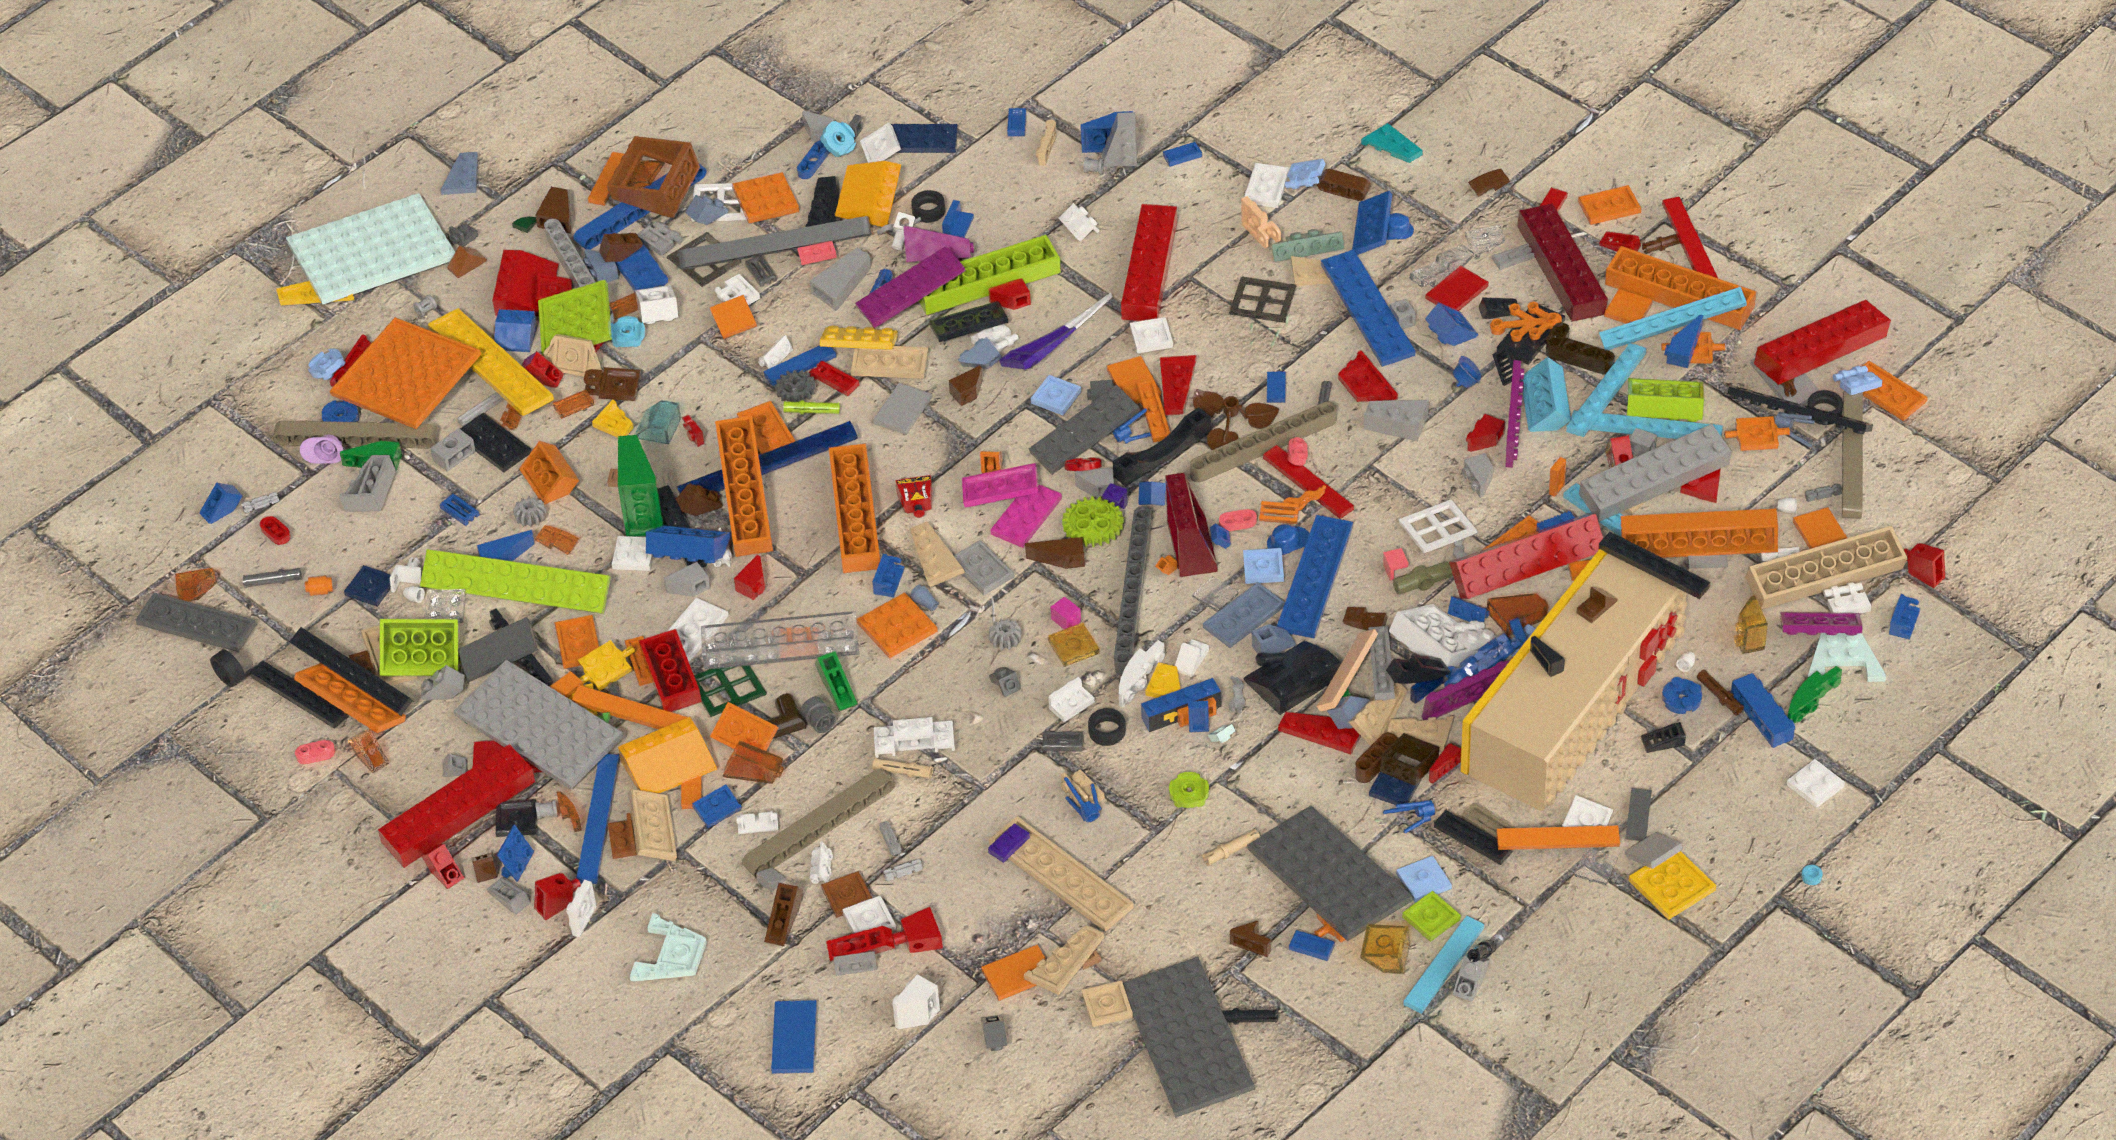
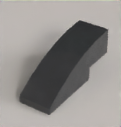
M1413 654L1409 660L1394 658L1386 669L1394 683L1399 684L1426 682L1449 675L1450 673L1442 659Z

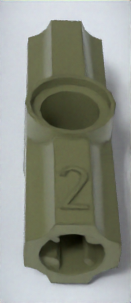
M1447 561L1427 568L1424 565L1415 567L1411 573L1393 579L1395 592L1403 594L1418 588L1421 591L1430 589L1435 582L1452 577L1450 564Z

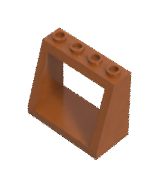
M634 136L628 145L627 151L622 156L621 162L615 169L614 175L608 182L607 189L611 198L665 217L674 218L700 168L691 142ZM643 156L672 165L659 190L627 186Z

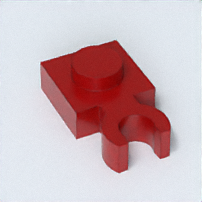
M689 415L682 417L684 421L683 427L685 430H688L687 436L691 442L694 441L698 447L704 445L703 431L694 420L692 421Z

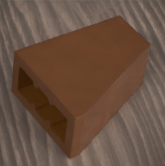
M551 186L535 214L538 228L545 229L544 223L547 220L557 219L565 232L571 234L568 189Z

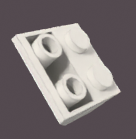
M916 975L913 980L906 984L905 989L900 995H896L892 1002L895 1028L904 1029L929 1024L940 1011L938 986L919 975Z

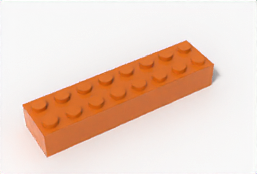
M1622 246L1606 268L1605 285L1652 299L1655 302L1673 308L1741 287L1747 306L1707 318L1708 320L1738 330L1742 329L1755 307L1756 291Z
M752 415L715 421L735 556L773 551Z
M866 443L829 448L843 573L877 570L880 563Z
M1777 509L1621 516V537L1662 558L1778 552Z

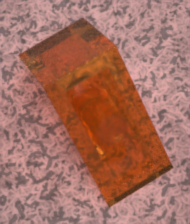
M213 568L175 574L178 598L187 602L199 600L217 583Z
M370 729L363 730L347 740L357 758L372 773L390 763Z

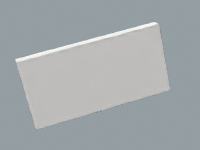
M695 598L669 628V630H677L689 662L726 620L728 611Z

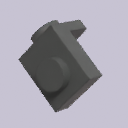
M1000 667L989 675L991 682L1000 686L1002 695L1005 697L1021 689L1016 672L1007 667Z

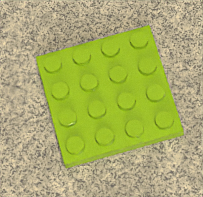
M606 280L538 300L542 356L556 334L591 340L593 345L612 340L608 283Z

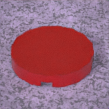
M1089 457L1088 459L1075 458L1064 463L1065 470L1086 471L1102 467L1101 459L1096 457Z

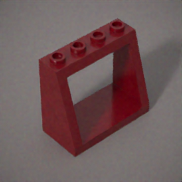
M1185 473L1165 475L1167 524L1179 576L1186 577L1218 572L1205 513Z

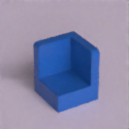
M1139 482L1138 504L1164 506L1165 483Z

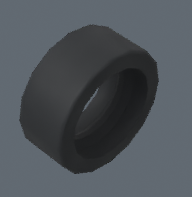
M924 190L918 192L911 200L912 215L915 219L920 217V222L932 223L941 219L945 214L944 197L937 191ZM926 203H933L938 205L936 208L931 210H924L919 208L921 205Z
M1820 390L1812 393L1808 398L1807 406L1815 408L1814 406L1817 404H1830L1836 409L1829 412L1842 415L1843 400L1837 393L1829 390ZM1813 418V419H1812V420L1815 421V423H1817V424L1826 425V424L1819 423V419H1816V418Z
M222 649L211 657L210 663L213 670L227 686L234 687L245 678L242 666L226 649Z
M1103 708L1095 711L1089 717L1088 733L1091 740L1096 744L1111 746L1124 738L1126 732L1125 718L1118 710ZM1105 721L1116 723L1119 726L1112 732H1101L1095 728L1096 725Z

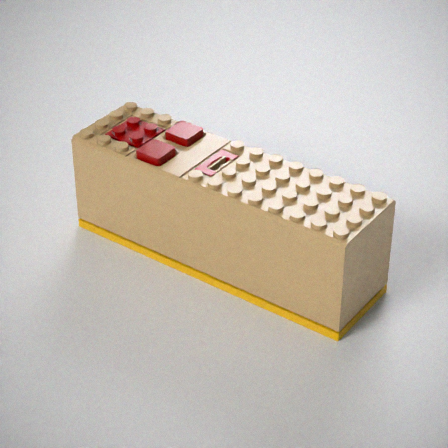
M1599 549L1463 719L1461 772L1466 775L1469 774L1470 777L1540 811L1545 810L1547 806L1551 807L1555 802V795L1558 792L1562 793L1565 789L1566 781L1574 778L1576 768L1584 765L1586 755L1594 752L1596 742L1604 739L1606 729L1614 726L1616 716L1624 713L1626 703L1639 686L1645 687L1656 672V664H1661L1664 661L1666 651H1671L1675 645L1676 638L1680 639L1685 632L1683 625L1686 619L1684 614L1687 607L1686 597L1688 593ZM1597 587L1604 589L1616 597L1618 601L1593 623H1590L1576 612L1577 607L1590 597V588ZM1532 636H1536L1565 659L1564 671L1552 677L1547 674L1530 651Z

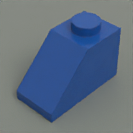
M216 482L199 514L209 524H212L233 512L243 495L233 485Z

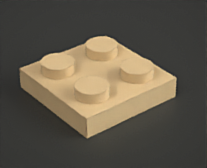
M1122 980L1081 990L1092 1027L1133 1018V1012Z

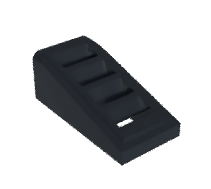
M1482 297L1479 311L1482 319L1512 316L1508 305L1518 303L1514 298Z
M1506 346L1492 354L1503 386L1512 382V376L1507 379L1506 377L1513 373V362L1516 360L1513 349Z
M1532 636L1530 651L1547 674L1552 677L1564 671L1565 659L1536 636Z
M1678 722L1641 735V740L1646 753L1685 746L1686 735L1681 723Z

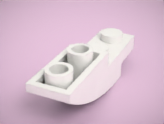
M1161 641L1155 642L1146 652L1139 649L1128 662L1119 684L1120 707H1124L1128 702H1131L1134 696L1145 688L1147 684L1146 675L1152 671L1158 662H1162L1164 659V643Z

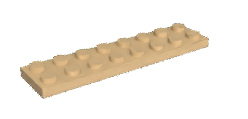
M1018 816L989 839V845L993 844L1014 823L1029 832L1030 838L1008 859L1105 932L1134 908L1132 901Z

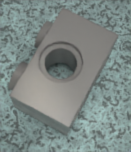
M459 428L430 448L433 461L447 472L476 452L473 439Z

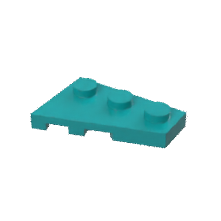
M1388 123L1361 139L1362 145L1367 146L1369 144L1374 146L1377 151H1387L1391 153V156L1408 163L1423 155L1421 148Z

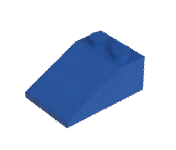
M1133 111L1113 112L1081 124L1082 153L1102 152L1106 146L1107 138L1110 136L1117 113H1132Z

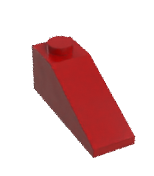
M885 926L826 941L831 962L837 956L872 951L878 954L895 949L892 929Z

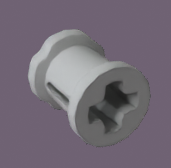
M1085 157L1084 173L1088 171L1098 172L1099 174L1103 173V158L1093 160Z
M426 295L425 299L419 303H413V307L420 317H424L426 312L431 309L435 310L437 304L431 295Z
M556 800L547 803L536 802L538 820L546 816L558 817Z

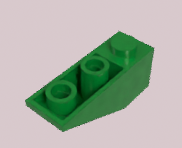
M378 441L340 451L343 466L362 468L372 455H389L397 471L402 457L400 443L390 441Z

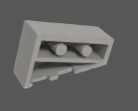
M1135 112L1117 113L1110 136L1107 138L1106 146L1102 151L1104 167L1137 166Z

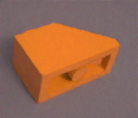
M980 451L982 474L1002 470V451Z

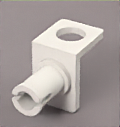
M901 212L898 213L893 226V232H895L891 246L893 249L902 250L904 243V228L900 226L899 221L902 218H906L910 222L909 226L913 227L914 216Z
M411 557L406 566H395L390 576L391 592L395 593L400 582L420 584L422 572L419 567L420 560L418 558H414L413 561V557Z

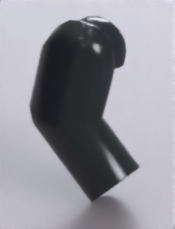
M1260 652L1256 655L1255 660L1258 666L1283 663L1282 653Z

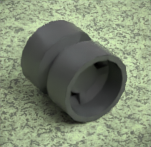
M811 697L801 706L800 714L817 733L828 731L836 722V715L820 697Z

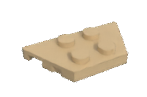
M556 334L551 340L549 347L543 353V357L563 373L584 377L586 370H602L591 340Z

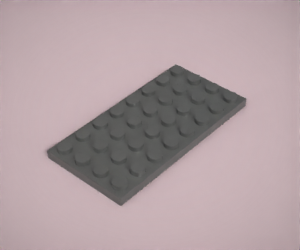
M1312 806L1307 807L1261 835L1260 838L1247 844L1248 850L1347 941L1412 902V895Z
M1199 957L1123 983L1133 1012V1018L1175 1118L1255 1090L1254 1083Z

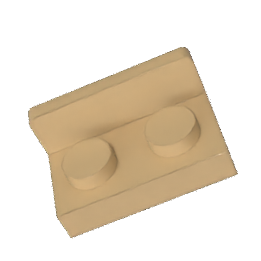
M1081 770L1070 776L1065 772L1061 774L1060 785L1065 793H1069L1077 805L1080 804L1065 782L1064 777L1069 779L1084 803L1087 801L1094 803L1090 786L1093 782ZM1094 784L1098 802L1105 799V796Z

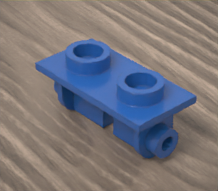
M1451 596L1447 614L1468 622H1484L1485 618L1489 617L1490 611H1487V608H1482Z

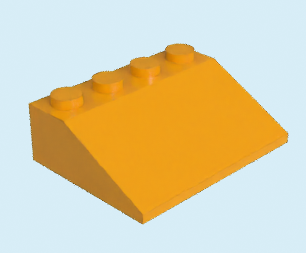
M876 161L847 165L835 216L845 219L868 216L871 225L880 227L888 225L901 164L889 161Z
M690 717L618 746L621 763L640 791L660 794L688 780L717 770L698 728Z

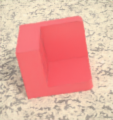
M1402 548L1383 552V566L1390 581L1394 579V570L1408 567V561Z

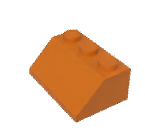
M542 441L537 443L519 468L539 500H542L544 504L569 495L579 482V479L556 445Z

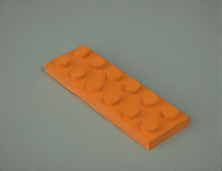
M320 663L295 673L294 680L376 733L405 722V714H402V716L398 715Z

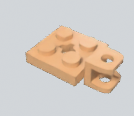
M1248 196L1242 198V226L1264 248L1269 247L1268 239L1270 238L1275 242H1280V229L1273 221L1267 223V214L1264 211L1262 212L1257 204Z

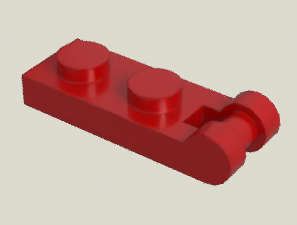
M820 361L816 368H812L808 372L814 380L817 379L846 396H849L859 386V380L824 361Z

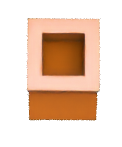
M1168 555L1165 558L1161 557L1155 567L1161 572L1170 575L1177 570V561Z

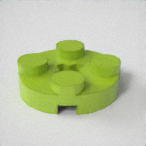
M1195 772L1180 773L1169 784V796L1178 808L1202 807L1209 796L1208 781L1201 778L1200 774ZM1187 788H1191L1192 792H1186Z

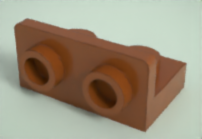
M626 813L627 820L608 823L613 859L637 855L630 813Z

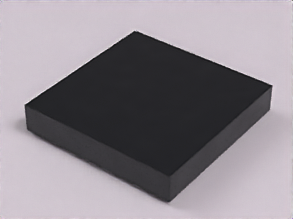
M537 800L505 801L496 806V837H507L513 825H516L522 835H535L537 830Z

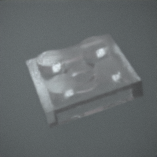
M465 589L427 590L424 619H458V623H463L466 601Z

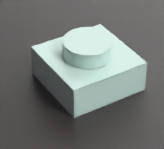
M1232 724L1222 725L1208 736L1211 742L1220 741V743H1223L1231 738L1230 734L1235 732Z

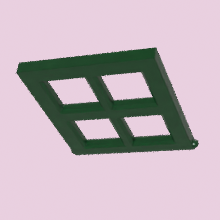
M744 656L694 675L699 687L701 703L710 718L722 713L728 702L735 706H740L767 694ZM741 665L746 676L729 682L724 672ZM716 675L722 686L705 692L699 682ZM750 680L755 691L739 697L733 687ZM725 690L731 700L714 707L708 697Z

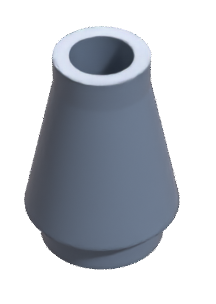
M919 584L911 591L910 596L914 602L926 607L930 611H934L938 607L939 603L926 586Z

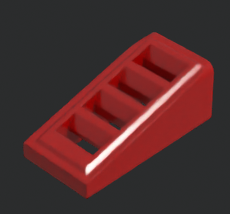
M1609 231L1605 232L1599 242L1600 246L1616 252L1621 246L1637 252L1641 247L1639 236Z
M1451 743L1445 747L1429 769L1430 783L1436 782L1461 762V748Z

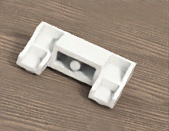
M932 717L895 720L893 721V726L874 727L875 756L878 758V754L889 753L895 756V751L935 748V752H938V749L952 748V751H955L952 720L933 722Z

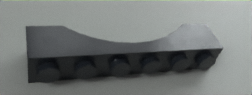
M1200 407L1185 415L1176 428L1156 445L1140 452H1126L1113 461V477L1125 487L1207 436L1211 431V417Z

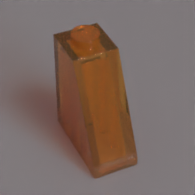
M1537 593L1487 599V611H1490L1489 616L1508 637L1513 635L1509 620L1518 617L1522 628L1527 624L1532 626L1541 622L1546 617L1549 608L1546 600L1542 599Z
M739 740L726 763L723 777L773 784L776 777L780 778L784 769L781 766L783 758Z

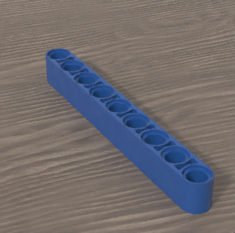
M699 164L700 168L691 186L702 180L707 173L706 168ZM667 174L645 188L659 190ZM621 202L579 228L574 233L573 239L585 250H591L601 244L604 234L618 233L650 213V211Z

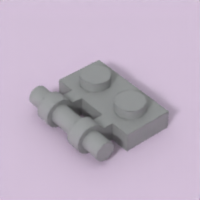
M658 221L654 223V228L647 226L637 234L645 246L660 256L674 247L673 242L680 244L683 241L678 232L675 230L671 231L666 224L659 223Z

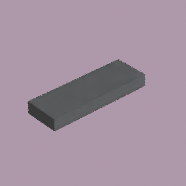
M1631 788L1625 839L1636 841L1646 839L1652 790Z

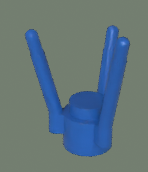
M889 269L880 270L870 293L892 280L893 273Z
M1146 408L1112 431L1119 443L1124 441L1127 444L1131 441L1151 436L1150 432L1133 437L1129 436L1132 432L1128 425L1147 411Z
M1064 777L1068 787L1081 805L1080 808L1069 796H1066L1065 799L1079 813L1083 821L1088 823L1095 821L1100 816L1099 811L1102 808L1099 805L1094 784L1090 785L1094 803L1090 801L1084 803L1069 779Z
M1431 800L1397 804L1396 808L1384 810L1383 814L1415 810L1417 817L1422 819L1403 831L1407 833L1421 824L1431 821L1430 816L1435 815V808Z

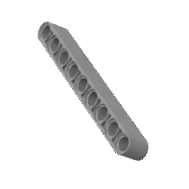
M557 219L547 220L544 223L547 241L567 275L572 279L574 287L579 288L595 283L561 223ZM610 307V321L615 324L613 311Z

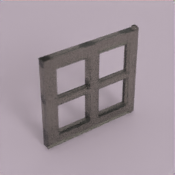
M706 232L668 255L667 259L680 268L677 251L694 248L704 241H707L709 244L720 242L710 235L709 232ZM741 259L729 261L720 268L715 264L708 265L714 271L705 277H701L695 272V268L682 271L703 287L742 262Z
M1242 276L1240 277L1229 314L1286 323L1297 285ZM1245 286L1263 287L1260 297L1243 294ZM1270 288L1286 290L1285 300L1268 298ZM1241 299L1258 301L1256 310L1239 309ZM1265 304L1283 305L1280 315L1263 312Z

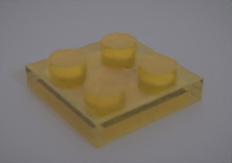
M1084 623L1048 635V641L1064 667L1100 654L1099 647Z

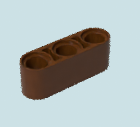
M1325 169L1319 178L1317 187L1326 193L1363 201L1371 188V183L1363 177L1333 169Z
M1389 732L1382 734L1356 760L1355 778L1358 782L1368 783L1380 772L1382 755L1398 739L1395 734Z

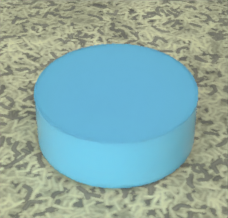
M1807 865L1802 870L1801 878L1808 885H1817L1822 880L1823 872L1816 865Z

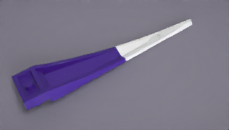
M1109 293L1086 311L1050 333L1010 350L999 360L1001 366L1023 370L1032 368L1113 297L1112 294Z

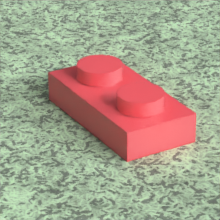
M832 241L797 248L801 265L837 258Z

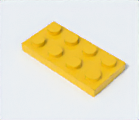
M832 325L825 327L820 338V346L893 349L898 338V330H893L892 328L876 330L873 327L857 329L854 326L839 328Z

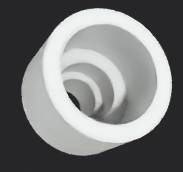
M1796 498L1778 500V510L1785 513H1796Z
M412 586L405 588L403 595L409 601L421 603L425 592L423 588Z
M1688 651L1679 657L1676 662L1679 670L1688 672L1695 663L1694 653Z

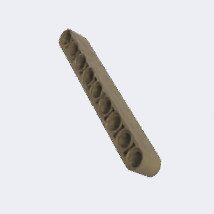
M1843 391L1842 416L1863 421V392L1849 395L1846 391ZM1847 427V430L1842 429V518L1861 519L1863 506V434L1854 433V429Z
M1330 401L1323 402L1195 457L1190 461V478L1194 482H1203L1263 456L1265 452L1276 445L1282 448L1288 445L1289 440L1299 437L1303 439L1333 426L1337 420V406Z
M279 421L275 425L272 440L278 445L300 446L308 438L330 434L337 437L339 441H342V447H359L378 441L399 442L400 448L429 449L435 444L437 428L432 424H421L417 429L401 423Z
M876 769L747 853L742 859V865L755 878H757L759 871L769 868L774 869L890 793L895 787V780L883 769Z

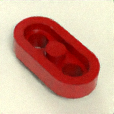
M267 516L260 521L261 532L273 543L283 545L291 539L289 529L276 517Z

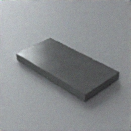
M528 617L458 649L468 682L496 670L505 660L512 663L538 650Z

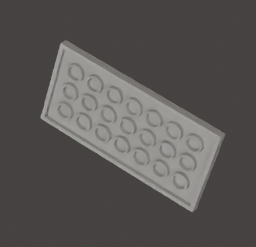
M505 660L454 710L456 717L503 747L510 744L525 761L569 789H572L623 738L621 731L508 660Z

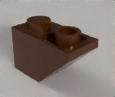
M637 233L604 234L599 252L605 262H622L640 249L643 243Z
M690 483L676 498L682 512L694 516L719 509L723 506L720 496L716 491H710L700 485L696 486Z

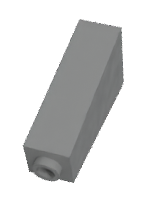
M857 247L810 280L811 294L835 311L838 310L871 269L868 253L863 252Z

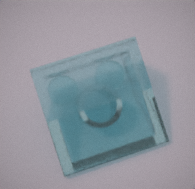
M661 400L646 409L634 435H637L638 439L669 445L681 420L679 403Z

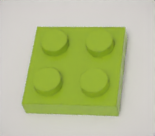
M1433 891L1402 912V918L1430 942L1461 920V915Z

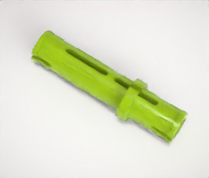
M784 401L783 411L784 413H800V415L805 413L839 414L840 402Z

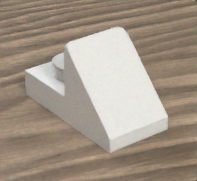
M1191 639L1189 644L1183 643L1175 664L1177 671L1192 677L1209 652V645Z

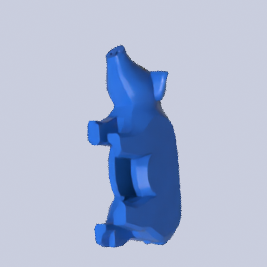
M1501 633L1463 660L1458 668L1449 666L1450 673L1446 675L1448 680L1444 683V687L1449 684L1454 685L1467 676L1472 677L1483 669L1494 667L1497 663L1504 661L1520 647L1521 641L1519 639L1512 641L1506 633Z

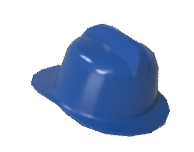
M1401 213L1390 214L1386 240L1407 239L1411 237L1414 233V228L1409 223V217Z
M1461 356L1452 372L1457 380L1456 386L1462 385L1465 388H1470L1476 383L1479 384L1481 380L1480 370L1469 358Z
M1279 525L1274 528L1269 536L1267 547L1268 549L1281 548L1282 555L1305 547L1309 532L1300 526Z

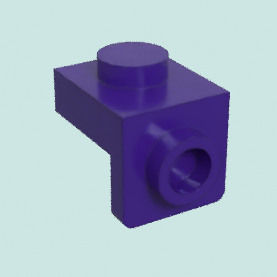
M1110 483L1102 494V498L1108 500V503L1114 502L1115 506L1125 509L1128 505L1127 489Z

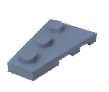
M464 152L458 155L441 188V195L477 192V152Z

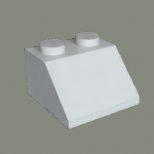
M671 285L635 290L639 315L643 323L652 324L659 320L671 321L674 318H678L676 296Z

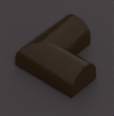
M788 693L780 695L775 700L779 716L766 719V721L779 727L773 739L806 729V724L793 695Z

